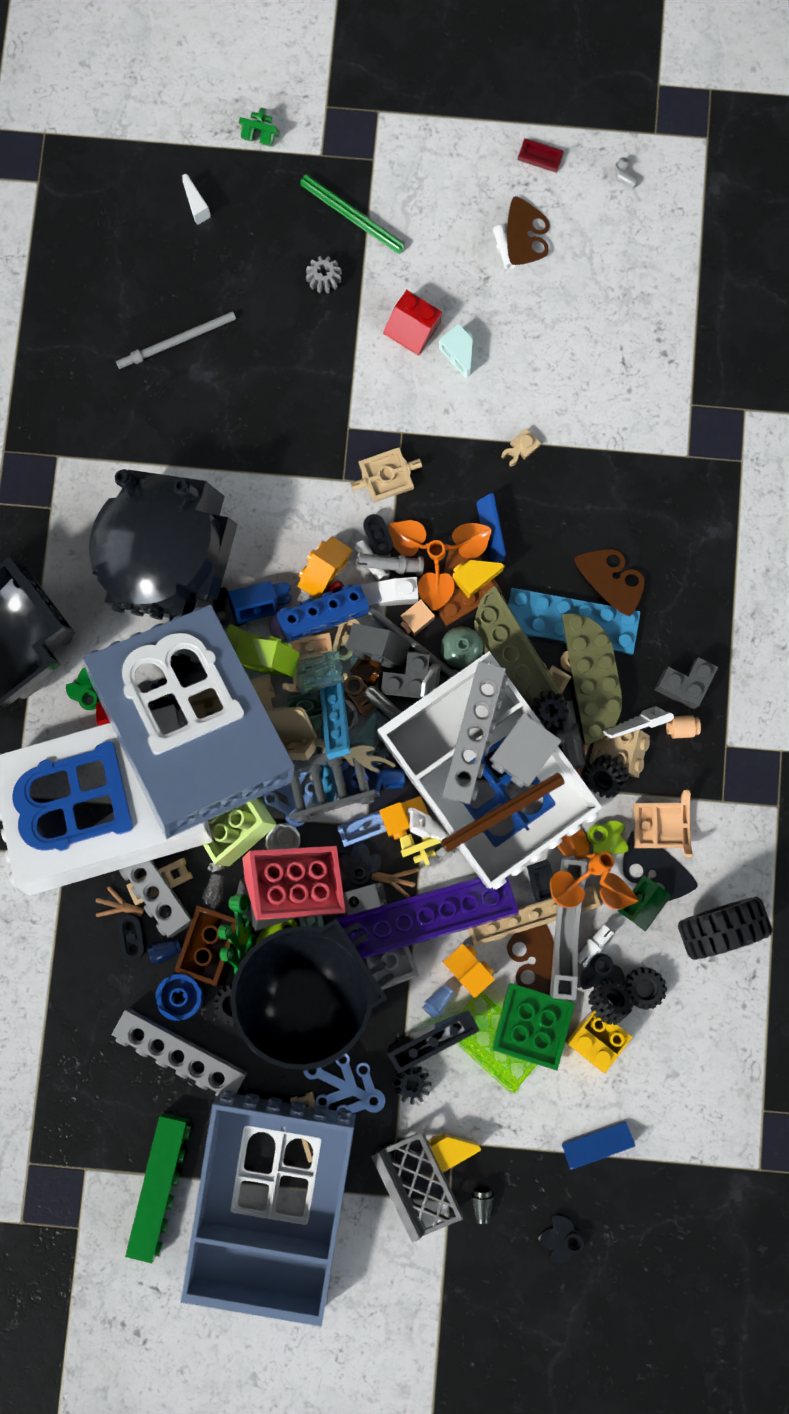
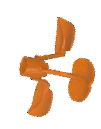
M413 520L390 523L389 534L392 538L393 546L400 554L412 557L417 554L419 548L427 549L429 557L434 560L436 574L426 573L419 579L418 593L430 609L435 611L446 605L454 592L452 576L447 573L440 574L439 561L445 557L446 550L459 549L460 555L464 558H478L487 548L491 528L477 523L463 524L452 533V539L456 545H444L439 540H433L429 544L422 545L427 536L425 528L421 523Z
M581 829L571 836H566L565 834L561 837L563 842L558 845V848L563 855L567 857L574 855L576 859H592L589 861V871L577 880L567 871H558L551 877L550 891L552 898L558 905L564 908L578 906L585 896L584 890L578 884L591 874L602 875L599 881L600 885H602L600 896L608 907L619 910L639 901L631 888L618 875L609 873L611 871L610 868L614 866V858L609 852L602 851L599 854L597 852L587 854L590 849V843Z

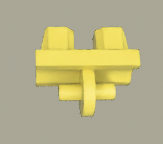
M411 834L401 837V854L403 858L420 851L421 854L413 857L415 863L424 861L425 866L430 865L428 858L436 856L434 849L427 852L424 849L441 843L436 838L432 839L431 836H425L422 838V843L415 845Z

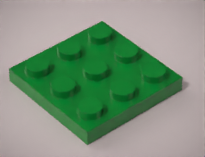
M509 983L491 1051L558 1071L575 1003L552 998L550 995Z

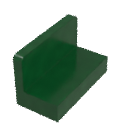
M643 875L632 890L639 901L619 909L618 912L643 931H646L671 895L660 885Z

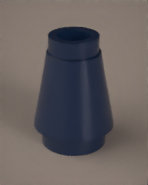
M178 938L151 943L152 946L147 947L152 965L156 963L161 964L181 952Z

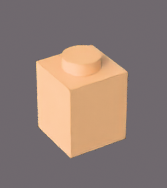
M420 599L400 616L402 621L400 626L407 634L411 632L413 636H416L434 621L435 615Z

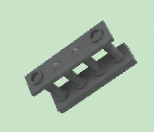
M361 741L351 744L350 748L363 745L368 746V744ZM326 752L325 754L314 755L309 760L292 762L295 768L291 786L297 812L288 814L289 819L303 823L310 821L311 816L359 802L362 805L369 804L375 801L374 798L380 797V792L369 790L364 766L354 758V767L361 793L348 797L341 768L342 761L346 759L340 756L329 760ZM328 765L332 767L340 799L329 803L326 800L320 775L321 767ZM307 771L312 776L319 805L306 809L299 781L300 774Z

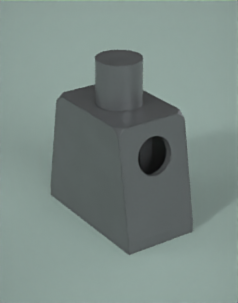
M382 882L343 893L347 915L388 904ZM355 897L359 900L358 905L355 903Z

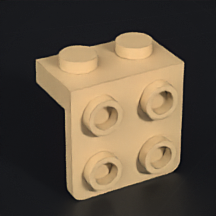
M301 707L269 708L266 712L290 759L309 760L318 747L315 745L318 737L306 711Z
M639 729L615 738L604 736L594 742L589 762L591 764L597 757L604 754L605 757L611 755V759L617 757L618 763L621 761L624 763L622 768L627 767L628 771L626 774L639 778V774L644 768L643 759L645 751L648 750L650 745L649 735Z

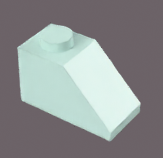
M457 324L439 339V349L467 378L470 376L473 336L467 328H462L460 324Z

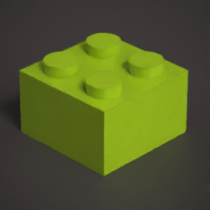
M250 634L249 637L240 636L236 654L242 666L257 673L294 678L300 652L292 649L293 645L281 642L279 638L268 637V640H265L259 635Z

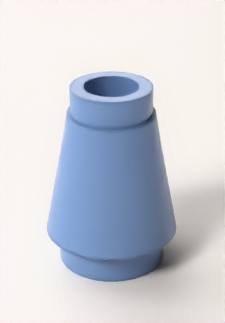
M443 984L442 987L424 1001L425 1005L422 1009L431 1017L437 1019L438 1016H442L454 992Z

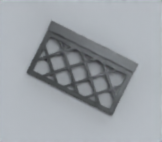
M423 1131L387 1147L383 1146L377 1149L371 1156L412 1243L420 1240L424 1235L464 1218ZM420 1140L423 1146L422 1154L410 1150L413 1141ZM397 1149L404 1152L402 1163L393 1160L390 1151ZM408 1154L420 1159L417 1169L405 1165ZM423 1161L432 1165L434 1169L432 1176L420 1171ZM403 1170L415 1174L412 1184L403 1181L401 1177ZM418 1176L430 1181L427 1191L415 1186ZM433 1182L442 1186L444 1190L442 1197L430 1193ZM413 1191L425 1196L422 1206L413 1202L411 1198ZM428 1197L440 1202L438 1212L425 1208ZM443 1204L452 1207L455 1216L449 1218L440 1214ZM423 1212L435 1217L434 1224L427 1228L422 1221Z

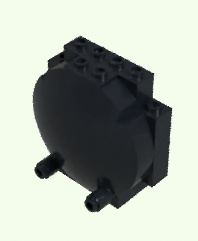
M126 469L117 471L115 482L122 489L116 498H109L102 506L94 521L89 542L92 574L98 577L99 583L107 591L104 602L112 606L111 610L124 613L125 610H128L136 616L143 617L144 614H150L149 617L157 620H163V617L169 618V621H172L178 615H187L193 612L197 599L208 602L209 599L218 600L238 525L231 518L220 516L225 496L204 480Z
M11 557L6 558L0 563V712L11 703L29 697L47 682L54 670L61 665L53 653L61 645L69 644L72 636L76 633L27 567Z

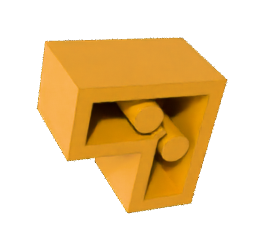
M333 536L326 542L322 541L317 550L313 549L308 555L306 561L309 563L307 566H304L299 574L301 579L298 587L316 599L321 598V595L332 585L336 575L346 566L353 549Z
M422 796L379 810L388 837L393 836L394 840L407 835L406 831L410 830V819L407 815L409 808H415L428 815Z
M461 943L442 962L468 992L476 998L495 980L492 976L494 971L485 961L480 963L475 958L478 953L470 944L464 946Z

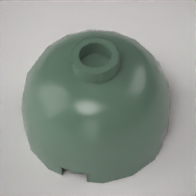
M460 626L452 628L441 640L440 653L442 660L454 670H463L483 655L481 637L469 627Z
M300 692L287 698L288 702L283 704V708H303L315 732L322 728L323 717L320 695L317 698L311 696V692Z

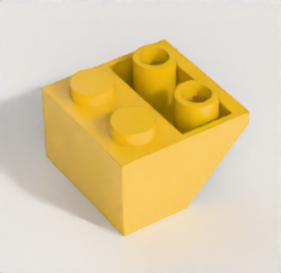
M592 1011L577 1025L565 1042L605 1074L633 1037L618 1025H613V1023L608 1025L607 1020L603 1023L600 1021V1016L598 1018L595 1016L596 1011Z

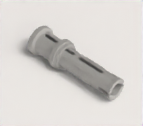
M358 553L356 559L357 567L394 570L399 574L406 572L416 573V576H421L424 569L423 557L408 558L405 555L388 557Z

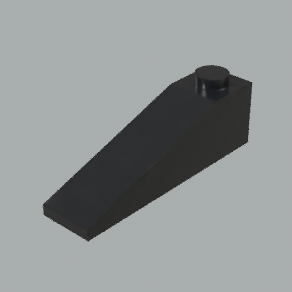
M466 1010L390 1044L388 1056L398 1074L479 1032L480 1029L470 1011Z

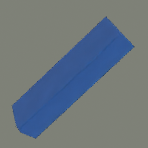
M491 493L477 501L480 524L491 528V535L486 548L488 562H502L506 558V551L495 496Z
M626 1121L561 1144L570 1169L578 1168L636 1146Z

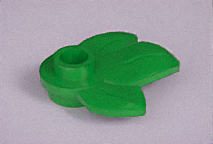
M82 668L78 675L77 683L66 684V692L69 698L78 701L83 709L92 711L96 709V703H99L100 700L87 675L86 668ZM93 696L94 701L88 704L87 698Z

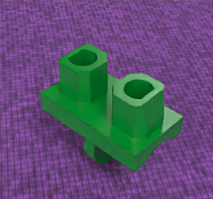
M261 107L258 113L251 112V118L257 119V121L240 117L239 124L242 126L241 138L243 140L253 142L254 133L257 131L261 132L259 143L271 147L275 136L279 137L280 130H277L276 126L264 123L272 122V117L266 115V108Z

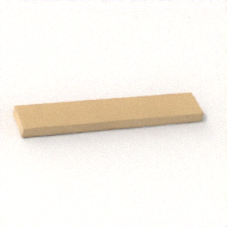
M595 885L585 887L581 913L602 906ZM553 898L518 908L519 915L468 929L473 947L556 921L557 903Z

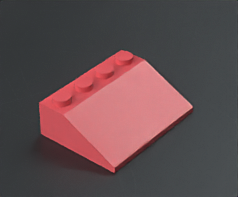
M337 846L249 851L242 858L245 882L256 920L346 913Z

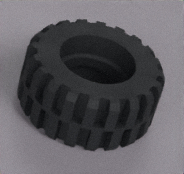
M751 897L719 906L680 920L678 924L687 955L692 960L716 956L768 938L772 935L773 931L763 901L759 897Z

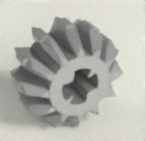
M320 255L318 262L311 260V266L306 268L308 273L306 280L310 282V287L312 289L317 288L319 294L323 289H325L326 293H329L330 287L336 290V283L341 282L340 275L342 274L341 268L337 267L338 262L336 260L331 262L329 256L322 260Z

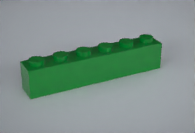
M162 1113L159 1116L125 1254L127 1258L153 1263L156 1256L160 1257L163 1242H160L162 1233H166L169 1223L166 1214L167 1210L172 1209L175 1198L174 1195H171L173 1186L177 1187L180 1172H177L179 1163H183L186 1149L182 1148L184 1140L189 1139L191 1126H188V1118Z

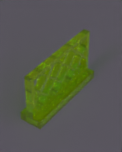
M481 992L476 998L473 997L461 1012L471 1008V1015L475 1022V1016H488V1029H480L479 1032H489L490 1045L481 1046L477 1042V1033L473 1034V1038L469 1036L456 1044L510 1094H515L537 1065L531 1063L527 1068L526 1061H510V1056L507 1055V1061L498 1062L494 1058V1051H491L493 1043L492 1031H496V1029H492L491 1015H500L502 1009ZM479 997L487 1003V1013H475L474 1003ZM484 1048H490V1053L487 1052ZM511 1063H523V1074L519 1079L511 1073Z

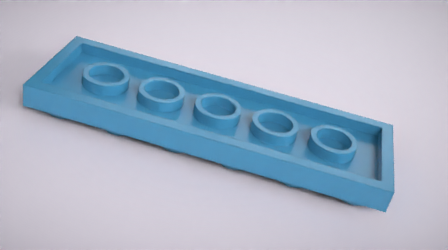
M511 588L508 605L527 636L566 643L561 616L562 614H577L595 621L604 629L610 638L614 652L633 655L640 611H634L631 616H626L613 606Z

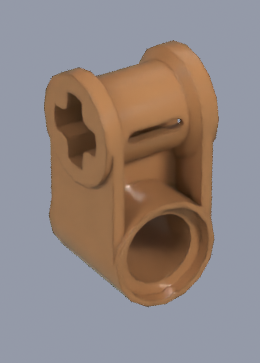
M350 676L344 682L345 693L351 699L360 715L366 718V714L377 706L372 702L367 704L370 700L364 695V692L368 687L358 676ZM351 681H356L360 684V689L356 692H351L348 690V684Z

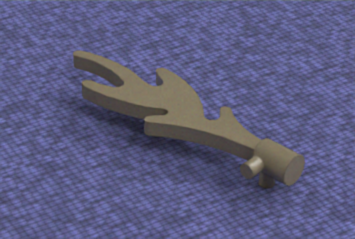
M318 737L315 745L321 747V753L325 754V739ZM355 746L350 748V754L343 755L352 766H355L353 761L355 758L361 765L379 773V769L372 766L374 761L383 762L391 767H395V764L387 759L378 756H368L367 752L375 750L371 746Z

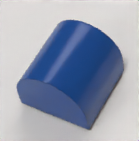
M402 768L382 769V788L395 789L405 787L404 771Z

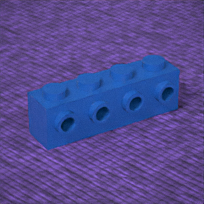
M349 584L341 588L339 592L333 593L330 591L324 593L317 600L307 599L301 602L300 606L294 608L292 606L285 607L279 611L280 613H277L276 620L285 642L290 643L367 615L370 607L361 585L354 586Z

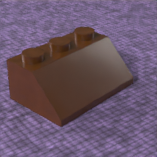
M197 905L175 972L214 986H223L231 963L220 959V951L223 947L233 948L235 953L236 948L227 939L219 938L218 929L220 925H230L232 931L236 934L235 917Z

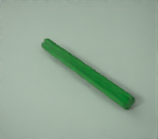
M307 174L303 176L300 181L302 187L395 253L400 254L404 250L405 243L311 176Z

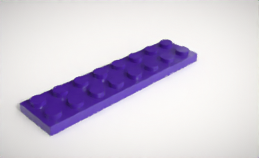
M508 877L505 878L507 882L498 889H493V887L490 889L486 888L481 879L476 878L340 917L337 920L343 930L356 922H360L362 926L359 930L351 933L348 937L353 942L363 934L369 936L367 941L356 947L361 958L366 959L519 915V911Z

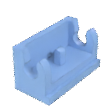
M379 811L337 826L344 847L387 832Z

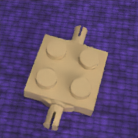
M395 448L359 461L362 479L350 483L351 488L354 492L365 487L370 493L373 503L414 489L410 478V471L422 467L420 459L407 463L401 454L400 448Z

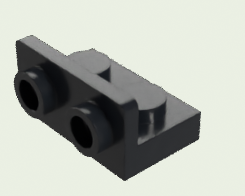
M178 653V656H171V667L181 687H189L207 678V673L200 660L198 663L190 661L191 657Z

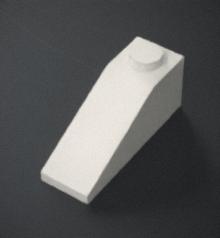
M417 577L395 578L361 585L369 607L409 605L418 602Z

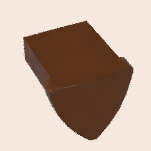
M365 657L364 660L357 659L350 673L360 677L369 687L377 683L385 668L381 664L379 665L370 660L369 657Z

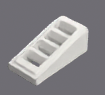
M184 174L182 175L184 187L194 220L198 225L209 219L211 214L206 202L189 176Z

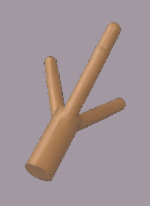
M413 868L393 875L375 872L372 874L371 879L389 883L405 898H410V895L398 884L414 887L415 883L398 878L419 871V868Z
M111 886L107 889L119 903L100 898L96 899L97 903L115 907V909L96 913L97 917L119 912H126L141 917L144 908L126 903Z

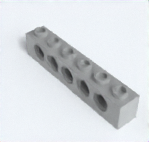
M478 662L444 786L443 798L465 804H470L471 800L475 801L478 787L475 786L477 777L481 778L484 764L480 763L482 756H487L490 747V742H487L488 733H493L496 720L492 718L494 711H499L502 698L498 697L500 688L505 689L508 676L504 675L505 668L483 662ZM482 685H492L494 693L491 695L484 694L481 689ZM476 707H486L488 715L486 717H479L475 711ZM472 728L480 729L482 732L481 739L475 740L471 738L470 730ZM466 750L475 752L476 760L474 762H467L464 759L463 755ZM461 772L468 773L470 776L469 784H460L457 779L458 774Z
M114 812L94 826L113 821L115 818ZM153 860L119 869L122 877L126 881L129 879L133 884L131 890L138 899L142 898L145 902L144 909L151 918L154 916L158 921L156 927L163 936L167 935L173 938L191 924L192 917L169 886L164 876L158 873V868ZM145 869L147 873L146 878L143 881H138V872ZM157 887L159 896L152 900L149 897L152 888ZM166 906H170L172 909V913L168 918L162 916V910Z
M130 1008L123 1012L112 1033L116 1037L115 1041L126 1047L129 1044L135 1047V1052L144 1057L149 1055L155 1058V1062L164 1068L170 1066L176 1070L175 1073L184 1079L190 1077L195 1080V1084L204 1090L210 1088L216 1091V1096L219 1092H223V1090L238 1092L248 1073ZM136 1028L143 1030V1040L135 1038L134 1031ZM155 1039L163 1041V1051L155 1049ZM175 1050H180L184 1053V1060L182 1062L175 1060ZM195 1061H201L204 1064L203 1072L195 1071L193 1067ZM215 1072H221L224 1075L225 1080L223 1083L215 1082L213 1078Z

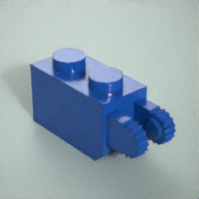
M271 581L228 591L230 608L236 623L241 624L275 615L278 612V606L291 602L292 596L289 593L291 586L285 582L272 585Z

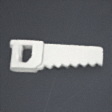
M432 664L429 667L428 675L422 682V697H425L430 691L439 687L441 665Z
M655 706L643 710L639 717H634V719L624 721V723H620L618 726L604 730L603 734L609 738H615L648 726L653 728L670 722L674 716L672 713Z
M415 808L407 810V815L410 819V831L422 838L431 836L432 839L436 838L438 841L449 836L445 828L433 821L431 816Z

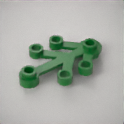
M235 894L229 899V908L235 912L236 934L232 931L230 925H220L218 929L219 938L227 939L238 950V957L234 954L233 948L223 947L220 951V959L230 962L234 966L235 974L246 954L256 945L258 938L257 934L251 933L253 926L245 914L249 907V899L245 894Z

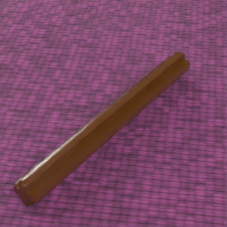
M559 772L555 773L441 840L442 846L449 852L564 785L565 781Z

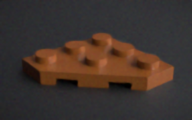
M449 549L444 573L453 577V573H455L453 571L454 568L461 562L466 564L470 560L482 561L480 556L475 559H467L460 555L459 549ZM492 579L470 598L465 595L454 581V592L451 599L442 608L436 610L445 626L448 627L476 610L482 597L493 586H497L502 594V590L496 581Z

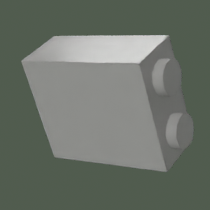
M523 713L491 757L490 761L493 763L491 766L501 774L505 771L512 776L510 780L521 788L523 785L528 787L558 747L561 740Z

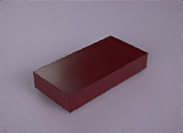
M524 138L517 160L557 173L564 151Z

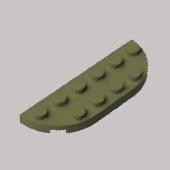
M493 586L480 600L474 620L475 631L481 637L484 653L490 652L500 667L506 669L505 674L527 703H532L534 697L541 700L540 692H544L548 696L549 690L554 691V697L558 693L562 695L497 586Z
M562 614L584 745H587L606 736L603 734V731L613 728L621 713L622 694L614 650L607 633L595 621L582 615Z

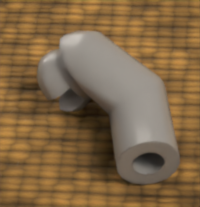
M621 157L615 165L616 177L620 182L633 189L638 179L629 174V160Z

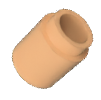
M693 715L674 716L672 721L666 723L667 734H671L673 739L695 737L701 731L700 719Z

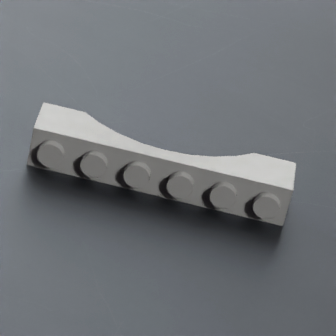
M561 859L560 871L569 872L575 880L586 873L587 861ZM586 878L578 884L583 890ZM582 902L573 908H564L557 904L550 996L552 998L576 1000L578 937Z

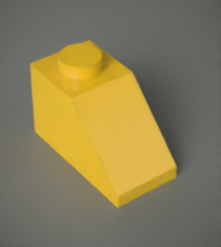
M470 560L466 564L461 562L454 568L453 571L455 573H453L452 578L465 595L470 598L503 571L504 566L502 563Z
M438 1133L429 1139V1145L442 1172L481 1151L478 1142L448 1133L444 1135Z

